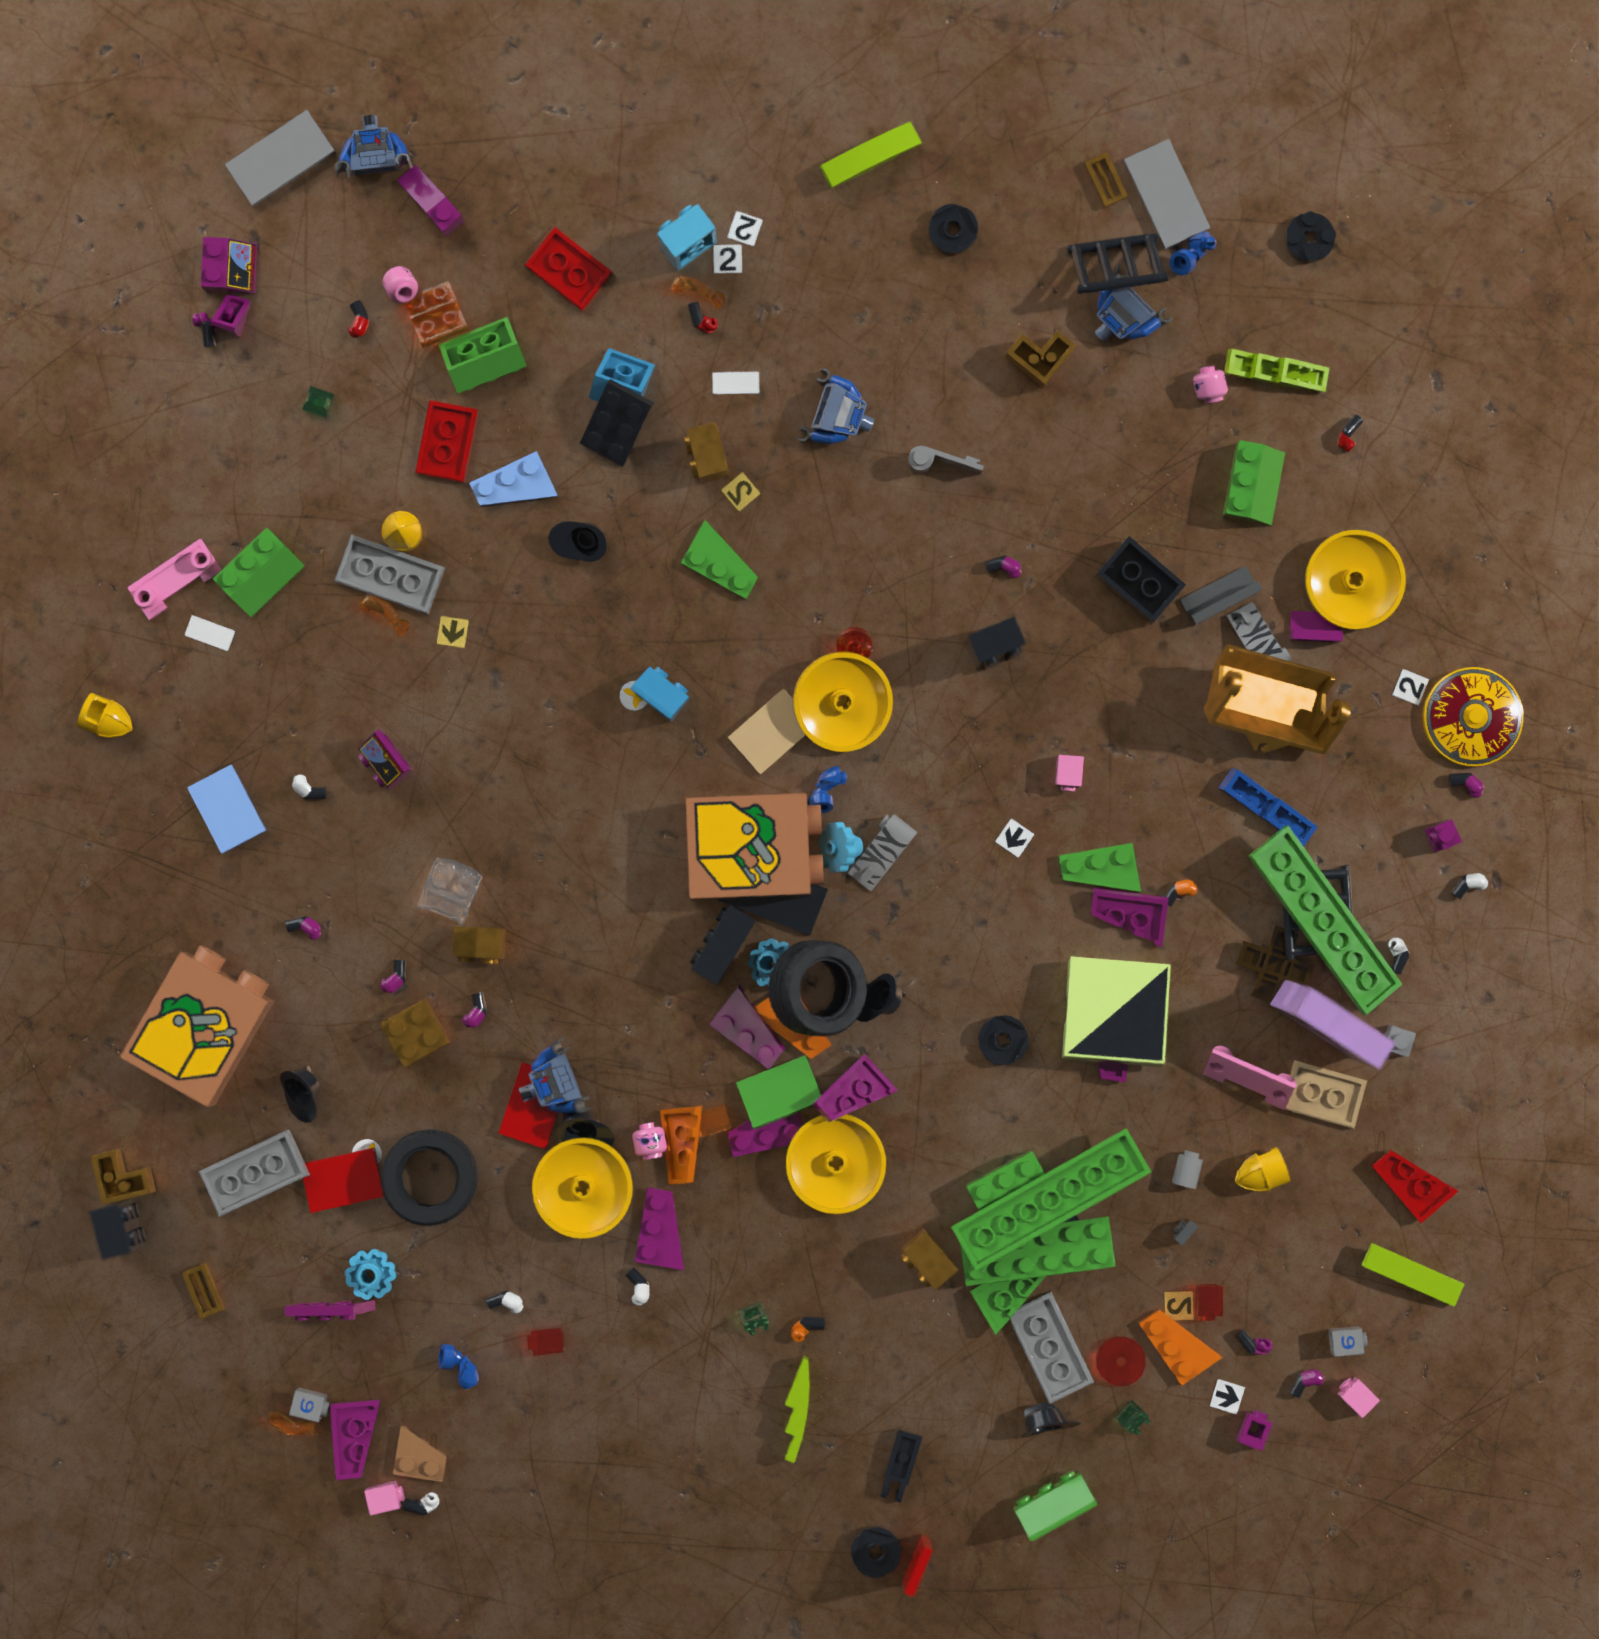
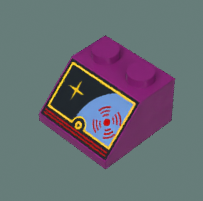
M203 237L201 287L205 292L255 294L257 244L230 238Z
M379 729L358 748L361 753L358 758L366 768L372 767L376 773L373 778L381 788L386 786L387 789H392L414 772L385 732Z

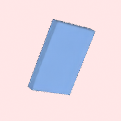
M229 765L187 787L221 854L267 831L233 765Z

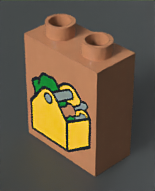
M806 793L686 798L689 896L691 901L811 896L810 885L824 884L823 854L809 855L808 835L822 834L821 805H807Z
M200 945L194 955L190 952L179 953L120 1058L204 1106L210 1107L216 1105L275 1001L264 995L270 985L268 982L246 970L242 971L238 980L221 971L226 959Z

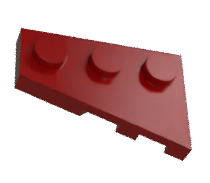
M1392 1150L1387 1151L1371 1165L1419 1223L1424 1222L1459 1192Z

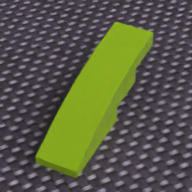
M910 121L822 164L820 169L832 189L871 172L875 167L894 160L900 154L919 147L922 142Z
M1228 349L1224 373L1269 384L1326 392L1329 367L1286 357L1278 358L1261 353L1253 354L1236 349Z
M1373 1243L1370 1244L1361 1264L1365 1268L1454 1307L1465 1285Z
M806 1356L802 1358L785 1401L786 1406L793 1408L785 1428V1433L793 1435L785 1455V1460L795 1463L808 1413L810 1383L808 1357Z

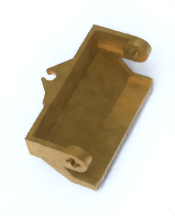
M1229 644L1225 646L1215 662L1208 701L1203 707L1209 724L1246 734L1254 751L1258 750L1259 744L1266 743L1261 748L1263 753L1290 745L1323 755L1326 754L1348 721L1351 709L1348 702L1337 699L1325 713L1326 694L1335 682L1333 673Z

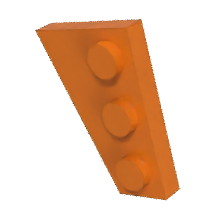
M769 997L756 1006L757 1012L771 1029L810 1059L831 1046L827 1037L799 1034L785 1027L777 1019L776 1014H774Z
M702 1106L660 1110L661 1124L667 1144L665 1157L669 1184H683L694 1181Z
M1157 1309L1138 1323L1181 1386L1223 1358L1160 1309Z

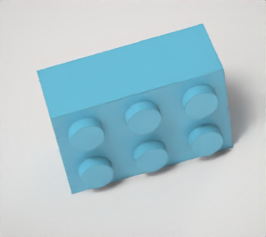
M698 204L694 207L689 205L679 213L680 217L674 222L671 220L665 222L659 228L660 232L657 233L660 249L677 271L717 243L716 228Z

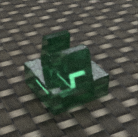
M310 386L303 411L327 419L335 395Z
M762 1301L738 1310L743 1327L750 1335H755L754 1329L763 1326L764 1330H768L769 1321Z
M1133 1400L1115 1417L1127 1431L1136 1435L1141 1433L1138 1428L1143 1422L1147 1425L1150 1423L1149 1416Z

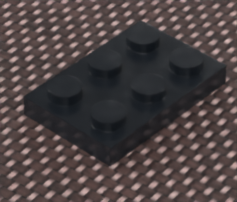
M610 379L606 384L580 444L623 467L630 456L654 402Z

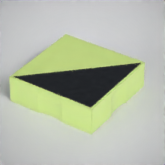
M1070 957L1067 972V1016L1064 1023L1062 1060L1086 1062L1115 1061L1126 1065L1162 1067L1165 1064L1171 964Z

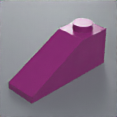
M414 165L413 168L397 180L445 237L464 222L462 215L417 165Z

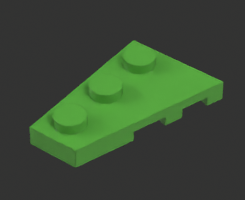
M704 520L681 564L738 596L747 599L758 577L710 524Z
M1133 843L1058 856L1062 880L1141 892Z
M1046 1276L981 1284L970 1291L995 1335L998 1334Z

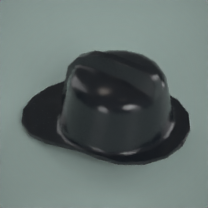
M562 521L550 530L548 536L549 545L552 550L564 558L594 562L601 559L607 550V539L597 525L591 522Z
M885 973L866 985V1000L856 1020L868 1022L880 1014L887 1015L897 1011L906 993L897 985L894 976Z
M307 1065L293 1072L290 1070L282 1072L280 1081L290 1111L298 1120L304 1123L312 1122L317 1114L315 1098L320 1091L318 1079Z
M590 1111L563 1114V1121L556 1130L557 1137L561 1142L585 1137L603 1141L611 1146L615 1139L610 1127L596 1121Z
M1041 1403L1024 1411L1027 1432L1022 1437L1027 1438L1047 1431L1076 1427L1081 1422H1066L1056 1406L1049 1403Z

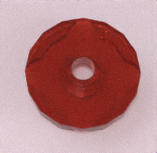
M1114 1336L1106 1340L1099 1347L1096 1355V1367L1101 1377L1108 1383L1115 1386H1128L1136 1382L1143 1375L1146 1367V1356L1142 1347L1134 1339L1126 1336ZM1119 1357H1124L1126 1359V1362L1123 1366H1119L1117 1364V1359Z

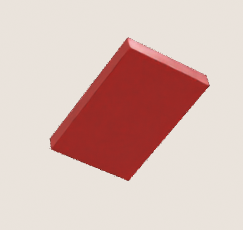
M555 226L524 264V267L582 312L613 274L610 269Z
M429 400L415 473L464 483L479 410Z
M522 1062L498 1134L546 1149L558 1112L549 1111L546 1106L541 1107L538 1097L527 1102L523 1101L519 1088L532 1083L529 1077V1073L532 1072V1065Z
M374 1148L305 1163L310 1175L303 1178L310 1213L384 1197Z
M923 1534L919 1538L902 1579L904 1594L911 1597L917 1591L933 1552L930 1538Z

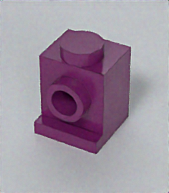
M1452 819L1424 830L1434 853L1446 850L1462 842Z
M1254 1409L1253 1413L1246 1412L1236 1440L1262 1451L1273 1424L1267 1419L1268 1414ZM1253 1423L1258 1424V1430L1255 1432L1250 1431V1425Z

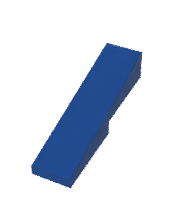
M1231 768L1218 787L1276 829L1280 830L1284 826H1289L1303 847L1318 827L1238 769Z

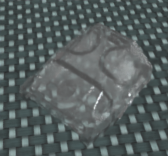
M436 858L416 908H425L459 922L458 925L463 926L483 876L474 868L452 859Z

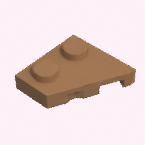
M401 1425L393 1475L443 1482L447 1455L432 1447L422 1437L420 1438L411 1432L408 1427Z

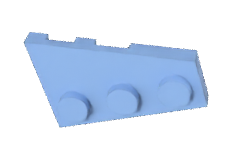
M537 451L469 483L480 506L558 497Z

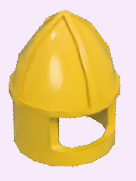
M393 512L385 519L382 525L381 533L384 542L397 551L407 552L413 550L422 539L420 522L409 512Z
M90 693L77 721V727L96 734L97 737H119L133 729L131 718L124 707L114 700L106 699L94 693Z
M1277 1147L1270 1149V1152L1260 1156L1255 1153L1245 1160L1237 1171L1235 1183L1238 1186L1255 1192H1269L1273 1188L1290 1182L1286 1164Z

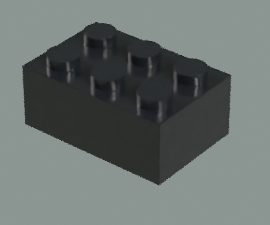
M1130 536L1094 576L1150 625L1154 623L1186 585Z
M1015 616L970 634L965 640L975 668L982 667L983 671L996 666L1001 658H1005L1008 661L1020 656L1019 654L1023 652L1022 649L1026 645Z
M729 905L728 909L725 907L721 909L715 919L719 921V924L715 930L709 929L703 939V942L707 944L702 952L697 950L690 961L693 964L692 971L716 985L719 984L756 920Z
M132 1198L89 1211L102 1261L131 1253L145 1246L144 1242L147 1241L146 1232L143 1226H139L137 1217H140L138 1204L136 1202L133 1203Z

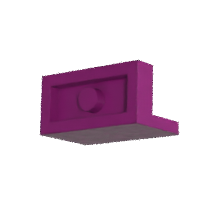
M1292 611L1290 613L1289 641L1340 643L1343 640V631H1340V627L1330 624L1317 612Z

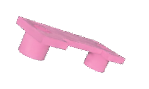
M200 538L127 588L134 597L135 603L140 606L148 620H151L167 609L163 602L165 599L198 577H201L204 583L208 582L222 569ZM202 556L206 558V561L204 563H200L199 561L200 557ZM145 594L149 596L148 601H143Z
M1216 1046L1213 1049L1203 1075L1223 1083L1224 1079H1228L1266 1096L1264 1102L1285 1110L1296 1087V1081L1292 1076L1288 1074H1279L1277 1076L1233 1057L1232 1052L1224 1046Z

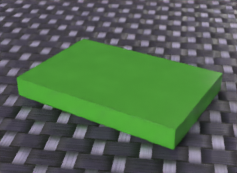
M806 1055L736 1082L754 1130L813 1107L812 1104L821 1096Z

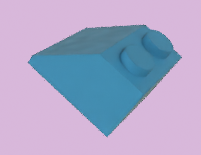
M608 348L594 376L589 398L599 402L610 379L644 397L655 365Z
M649 666L630 689L672 722L690 699L686 695L688 690L678 682L674 685L667 680L669 675L659 667H656L654 670Z

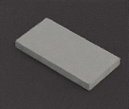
M306 110L227 162L225 166L254 207L334 154L335 151L310 113Z
M1169 139L1123 160L1165 250L1194 237L1200 232L1210 230L1209 223Z
M351 534L334 581L429 615L445 567Z
M286 1130L199 1171L219 1217L310 1175L290 1130Z
M1051 1291L1021 1305L1009 1321L1049 1404L1094 1383Z

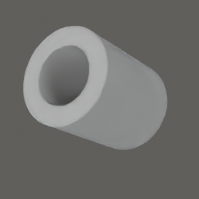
M1185 1150L1184 1154L1178 1155L1172 1183L1196 1189L1203 1160L1199 1159V1153Z

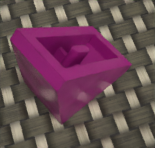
M227 293L212 318L211 325L217 331L240 338L251 301Z

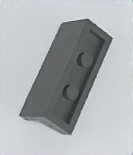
M1244 566L1182 598L1181 604L1192 625L1195 626L1262 591V588L1258 581L1254 582L1248 568Z

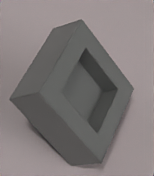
M1189 1218L1186 1222L1181 1220L1173 1229L1175 1234L1172 1238L1183 1246L1198 1226Z

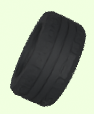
M808 940L793 944L787 950H784L783 954H780L769 976L768 996L774 1014H776L777 1019L785 1027L799 1034L826 1037L841 1033L856 1021L864 1007L867 994L864 969L851 950L835 942ZM821 961L830 969L834 977L835 991L833 1000L827 1009L818 1015H813L805 1008L801 1000L800 984L802 976L808 967Z
M420 1130L399 1140L386 1155L383 1167L381 1168V1189L383 1190L382 1193L385 1201L387 1200V1204L391 1207L392 1211L394 1210L395 1214L399 1215L400 1218L416 1225H439L457 1217L470 1204L477 1188L478 1169L470 1149L458 1137L442 1130ZM428 1149L438 1151L448 1157L455 1167L457 1177L455 1190L449 1199L443 1203L435 1205L419 1203L410 1197L404 1187L402 1177L404 1166L409 1158L418 1151Z

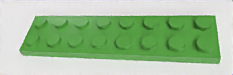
M1289 826L1282 827L1248 856L1362 1015L1370 1013L1402 985L1401 981Z
M1126 1128L951 1228L974 1269L978 1271L1152 1172Z

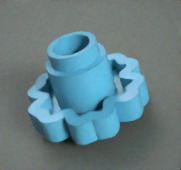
M843 822L828 823L826 830L822 831L818 841L821 849L820 854H823V866L829 868L831 873L847 872L849 865L853 864L855 858L860 856L863 851L861 838L855 836L851 828L845 827Z
M768 939L759 943V950L751 951L748 966L754 969L751 977L759 986L769 985V976L773 969L772 962L776 963L780 954H783V951L791 946L788 942L779 943L776 939Z
M372 1249L369 1253L361 1250L350 1258L351 1267L346 1269L345 1277L346 1284L349 1287H354L355 1296L362 1297L365 1300H369L373 1295L377 1298H382L392 1289L391 1281L397 1277L395 1263L387 1261V1253L378 1249ZM369 1269L374 1271V1278H369L367 1276V1271Z

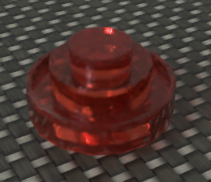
M849 627L843 630L837 637V652H852L868 658L873 649L872 638L863 628Z

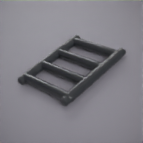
M1142 234L1068 245L1067 252L1072 254L1079 281L1077 292L1079 294L1167 282L1169 276L1167 272H1163L1155 244L1157 242V234ZM1145 244L1153 274L1139 276L1131 246ZM1121 248L1129 277L1114 279L1107 249ZM1097 252L1104 281L1089 283L1082 253Z
M1343 865L1340 866L1341 869L1321 870L1326 879H1341L1342 894L1338 895L1353 915L1350 866ZM1282 904L1286 960L1295 959V956L1319 955L1312 945L1295 946L1294 931H1301V929L1293 921V918Z

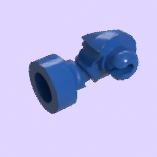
M1209 232L1198 233L1189 239L1188 250L1181 249L1171 255L1170 267L1175 274L1183 276L1192 272L1195 269L1196 262L1204 257L1208 250L1215 249L1216 240L1214 237H1211Z
M833 766L822 772L815 785L817 787L816 790L808 798V805H821V813L831 811L834 807L833 797L827 792L838 784L844 785L846 783V772L840 771L839 766Z
M441 1344L438 1353L439 1368L451 1370L454 1365H457V1378L460 1387L470 1389L476 1386L479 1381V1375L475 1364L473 1365L467 1355L463 1356L452 1344Z

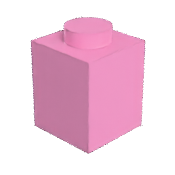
M1057 756L1055 786H1061V791L1075 792L1076 787L1082 786L1083 756Z
M1357 1377L1346 1379L1339 1387L1341 1391L1338 1395L1361 1418L1380 1401Z
M396 1480L367 1487L364 1491L370 1515L399 1509L402 1506L401 1501L405 1500L403 1488L397 1485Z

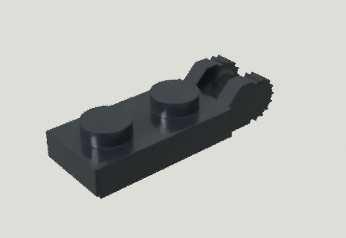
M898 1429L885 1471V1480L880 1497L886 1498L890 1490L891 1480L896 1481L900 1485L895 1494V1501L901 1503L906 1485L909 1484L923 1436Z

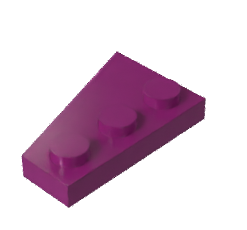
M1094 888L1091 915L1116 927L1120 926L1133 932L1134 935L1154 942L1155 945L1162 947L1168 897Z
M863 1054L812 1105L828 1122H831L898 1090L875 1064Z
M800 1112L755 1130L749 1119L729 1131L728 1137L733 1157L790 1145L796 1132L803 1126Z
M647 1188L635 1262L684 1270L673 1191Z
M381 1399L330 1404L336 1480L362 1477Z

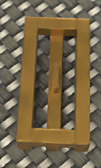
M1108 152L1084 163L1104 208L1127 199V193ZM1102 160H1104L1120 194L1118 196L1115 195L1100 163ZM1093 164H1095L1101 176V179L1108 191V194L1111 198L1109 200L1107 199L1102 189V186L1096 176V173L1092 167Z
M206 1263L181 1273L200 1319L225 1309ZM200 1270H202V1272H203V1275H204V1277H205V1279H206V1282H207V1284H208V1287H209V1289H210V1292H211V1294H212V1297H213V1299H214V1301H215V1304H216V1306H217V1307H215V1308H214L213 1305H212V1302H211V1300H210V1298H209V1295H208V1293H207V1290H206V1288H205V1285H204V1283H203V1281H202V1278H201V1276H200V1273H199ZM191 1274H194V1277L197 1281L203 1299L208 1308V1311L204 1312V1309L199 1300L193 1282L190 1278Z

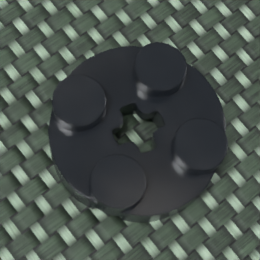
M957 204L944 205L934 212L930 220L928 231L930 240L944 254L955 255L963 253L973 245L977 238V219L973 212L966 207L964 208ZM948 224L959 225L960 229L957 230V235L948 234Z
M1312 211L1295 217L1288 225L1285 234L1288 252L1300 262L1321 261L1331 252L1336 238L1331 222L1323 215ZM1313 232L1315 234L1314 238L1316 239V242L1313 243L1312 241H1310L1309 243H1306L1304 241L1306 239L1304 233Z
M1008 1015L994 1016L986 1021L980 1029L978 1036L979 1048L984 1057L992 1063L998 1065L1012 1064L1021 1059L1028 1047V1036L1025 1027L1018 1019ZM1007 1033V1039L1010 1040V1044H1004L1002 1047L998 1046L997 1036Z
M871 1526L863 1528L856 1535L851 1546V1556L854 1565L862 1574L872 1578H880L896 1569L901 1559V1547L897 1536L892 1531L882 1526ZM879 1545L883 1554L878 1555L877 1558H872V1553L869 1552V1549Z

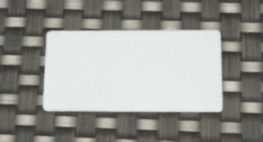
M759 372L713 373V394L759 393Z
M193 615L185 632L187 637L225 651L229 650L235 634L234 630Z

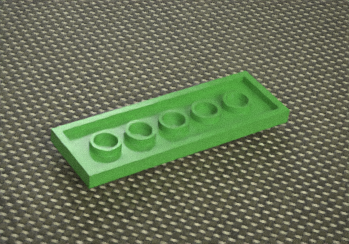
M1109 1217L1063 1222L978 1271L974 1269L961 1245L966 1286L1116 1267Z

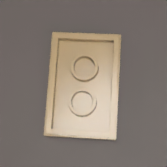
M783 688L735 730L728 739L761 775L806 735L797 723L793 709V698Z
M1294 1060L1290 1076L1295 1079L1296 1087L1285 1110L1354 1129L1367 1080Z

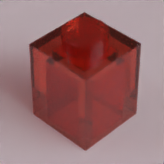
M1196 1284L1195 1314L1202 1316L1201 1320L1216 1321L1217 1316H1223V1286L1221 1284Z
M563 1326L532 1328L531 1335H527L528 1350H533V1356L563 1353L565 1351Z

